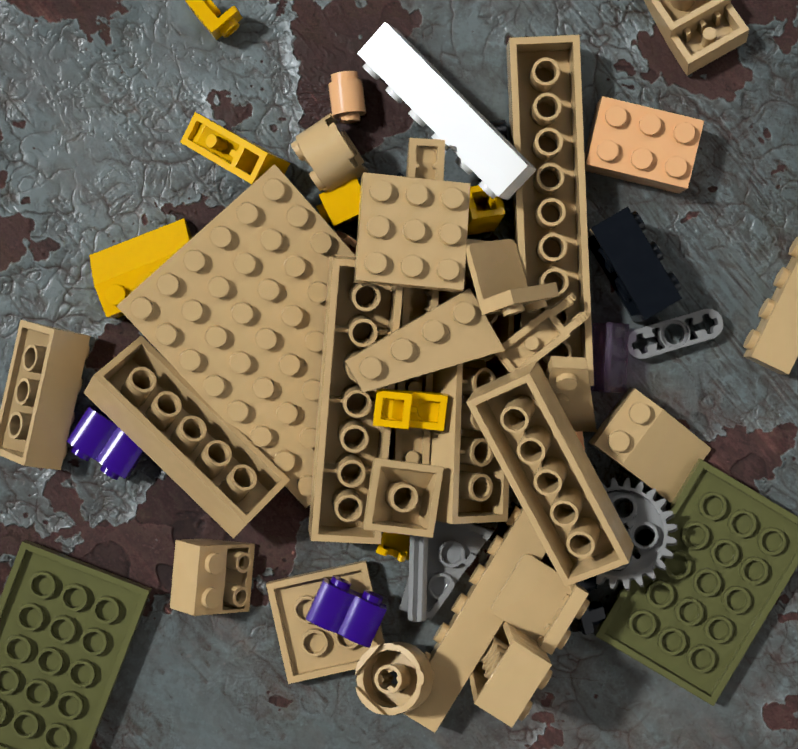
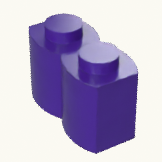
M95 406L88 407L66 441L73 446L71 449L73 454L85 461H89L90 458L96 460L102 465L100 470L115 480H118L120 476L124 479L129 477L145 453L106 414Z
M335 575L331 579L324 577L307 613L306 620L359 645L370 648L387 611V605L382 603L383 597L369 590H364L363 594L356 592L350 588L352 584Z

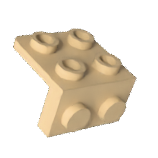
M513 239L477 242L467 245V265L471 273L482 315L503 312V316L506 317L524 312V308L529 313L548 307L547 300L560 296L556 282L528 287L517 246Z
M524 554L492 604L491 610L495 616L536 640L540 649L552 655L556 648L561 650L567 643L571 635V631L568 628L573 619H580L587 610L590 601L586 598L589 593L578 583L564 587L555 569L530 554Z

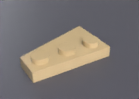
M551 356L545 376L574 431L597 432L587 359L583 357Z

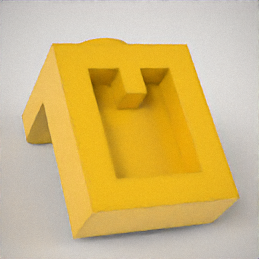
M185 0L190 10L216 40L222 36L224 38L229 37L240 26L238 22L242 17L235 6H232L217 18L221 12L212 0Z

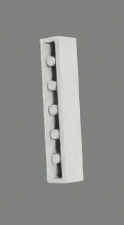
M384 22L357 53L366 62L363 68L377 81L382 78L389 85L385 90L394 100L400 104L403 100L411 108L408 114L420 126L424 127L427 124L435 132L431 136L432 139L445 140V150L447 151L451 148L458 156L455 162L467 174L470 175L474 172L482 180L478 185L492 199L498 196L509 200L537 170L390 24Z

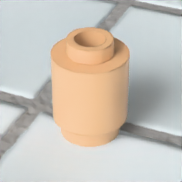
M341 71L331 74V82L328 84L332 115L340 120V124L359 122L360 116L366 114L363 83L358 78V72Z

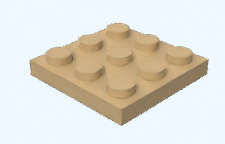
M363 172L361 176L354 283L460 293L464 291L471 183Z
M367 560L268 581L266 583L288 684L355 670L359 659L368 649L385 643L381 624L370 648L306 620L307 613L324 577L331 579L333 575L341 577L352 584L350 587L352 590L362 594L364 590L374 592Z

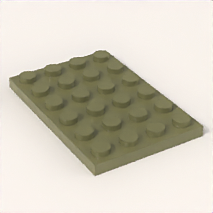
M698 459L667 510L674 513V517L668 520L667 524H675L678 529L668 534V536L677 539L678 542L677 545L667 546V549L674 554V558H662V562L667 569L666 571L660 570L657 567L653 569L656 576L655 581L647 575L643 576L644 587L641 588L636 580L631 581L629 591H626L624 585H622L605 613L606 619L599 623L594 635L714 706L798 566V516L704 460ZM654 533L650 538L649 542L647 543V545L651 544L654 541Z
M22 541L0 597V749H91L152 588L31 541Z

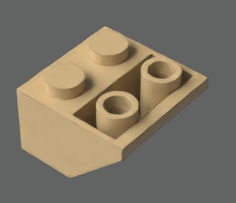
M212 539L175 540L170 608L193 616L249 612L255 544Z

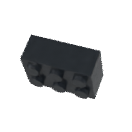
M627 206L588 230V246L633 322L647 320L682 299L678 292L682 288L676 276L671 271L667 273L660 262L664 258L657 244L654 241L649 243L644 235L643 230L646 227L640 215L636 211L631 213Z

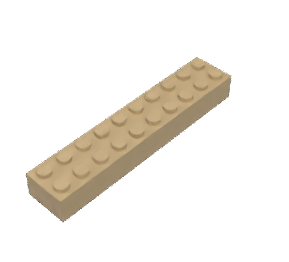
M580 35L509 38L506 51L510 143L537 169L513 194L514 241L517 244L528 287L556 282L560 296L546 301L550 309L570 293H573L577 298L573 305L556 315L563 326L570 322L579 312L586 310L590 315L586 321L570 332V337L538 362L545 374L551 356L586 358L590 386H594ZM548 307L529 313L524 308V312L518 313V330Z

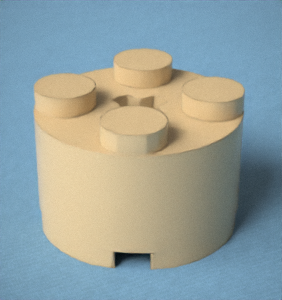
M331 113L295 137L296 141L291 143V147L301 161L305 160L312 167L313 171L309 175L320 191L329 190L330 192L355 177L359 179L363 172H369L368 168L362 165L365 162L345 130L341 132L335 125L338 121Z
M406 642L383 643L373 646L361 656L355 670L356 692L359 699L369 710L381 715H398L418 708L428 698L435 678L434 670L427 656L419 648ZM391 672L397 673L396 680L398 684L393 685L391 683L394 678Z

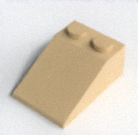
M635 388L627 389L589 441L591 445L637 479L644 482L649 488L656 489L657 493L670 503L673 502L698 459L704 460L712 449L664 409Z

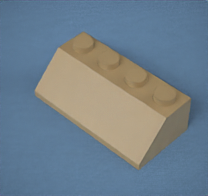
M20 320L0 409V456L23 466L61 470L63 460L67 455L66 441L68 440L70 427L75 419L74 409L77 395L82 387L81 377L85 360L88 358L90 351L89 341L91 336Z

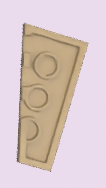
M467 288L346 359L344 362L364 393L502 352L505 349L487 317L482 315L479 303L471 289Z

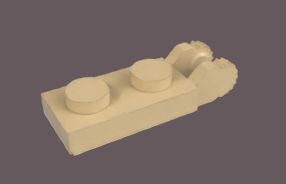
M570 293L551 309L549 307L502 343L505 351L495 353V355L509 373L539 361L570 337V332L590 317L589 313L584 310L576 314L565 326L556 317L561 311L574 304L577 298L573 293Z

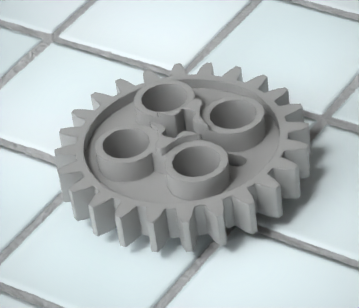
M614 477L611 480L610 488H606L603 483L602 485L615 509L622 502H628L633 505L632 514L626 518L620 517L625 529L628 528L627 532L641 557L635 559L631 555L628 564L597 575L596 584L601 586L608 579L611 590H615L619 581L623 582L626 591H629L632 580H636L641 588L644 587L643 576L647 575L655 581L656 576L653 569L656 567L666 571L667 568L662 562V558H674V554L667 549V546H674L678 543L677 539L668 536V534L678 529L675 524H667V521L674 517L673 511L662 512V509L667 504L666 499L654 501L657 494L656 489L653 488L645 494L644 482L641 481L634 489L632 488L630 478H626L623 486H618ZM643 529L651 530L655 534L654 541L647 546L639 545L636 542V535Z

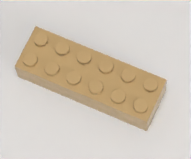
M142 335L95 373L84 391V394L233 539L290 481L236 427L223 421L178 371Z
M535 361L475 388L466 403L564 587L628 564L634 544L539 362Z

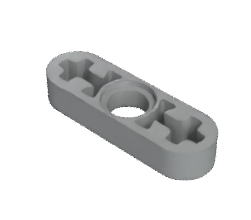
M702 309L630 331L625 337L624 348L627 354L635 359H646L717 337L722 332L723 319L713 309ZM704 314L707 319L714 320V325L710 327L709 334H707L705 329L692 332L695 338L690 340V328L685 319L689 318V325L701 323L703 321L702 315ZM670 324L678 325L683 333L682 339L676 344L667 342L664 337V331ZM657 328L656 335L658 342L662 346L661 349L657 350V343L646 345L644 347L645 352L642 354L640 349H633L632 343L637 341L636 335L640 334L642 339L655 336L652 329Z

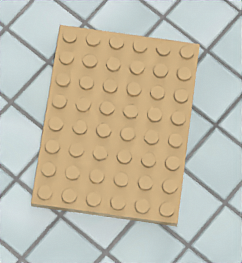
M274 164L117 305V308L223 421L236 427L290 479L285 487L307 508L311 501L330 255L356 257V255Z

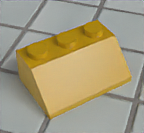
M185 218L89 255L94 287L107 318L116 319L124 316L117 308V305L192 238Z

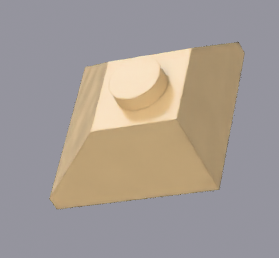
M373 457L362 529L433 538L444 467Z

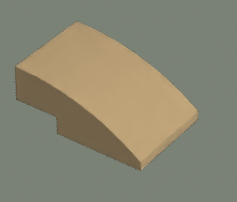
M644 0L660 33L687 76L747 42L749 28L731 4V0Z

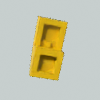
M377 389L373 426L408 430L411 427L444 431L448 394Z

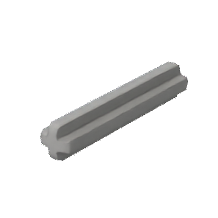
M410 535L408 620L424 622L426 620L428 537Z

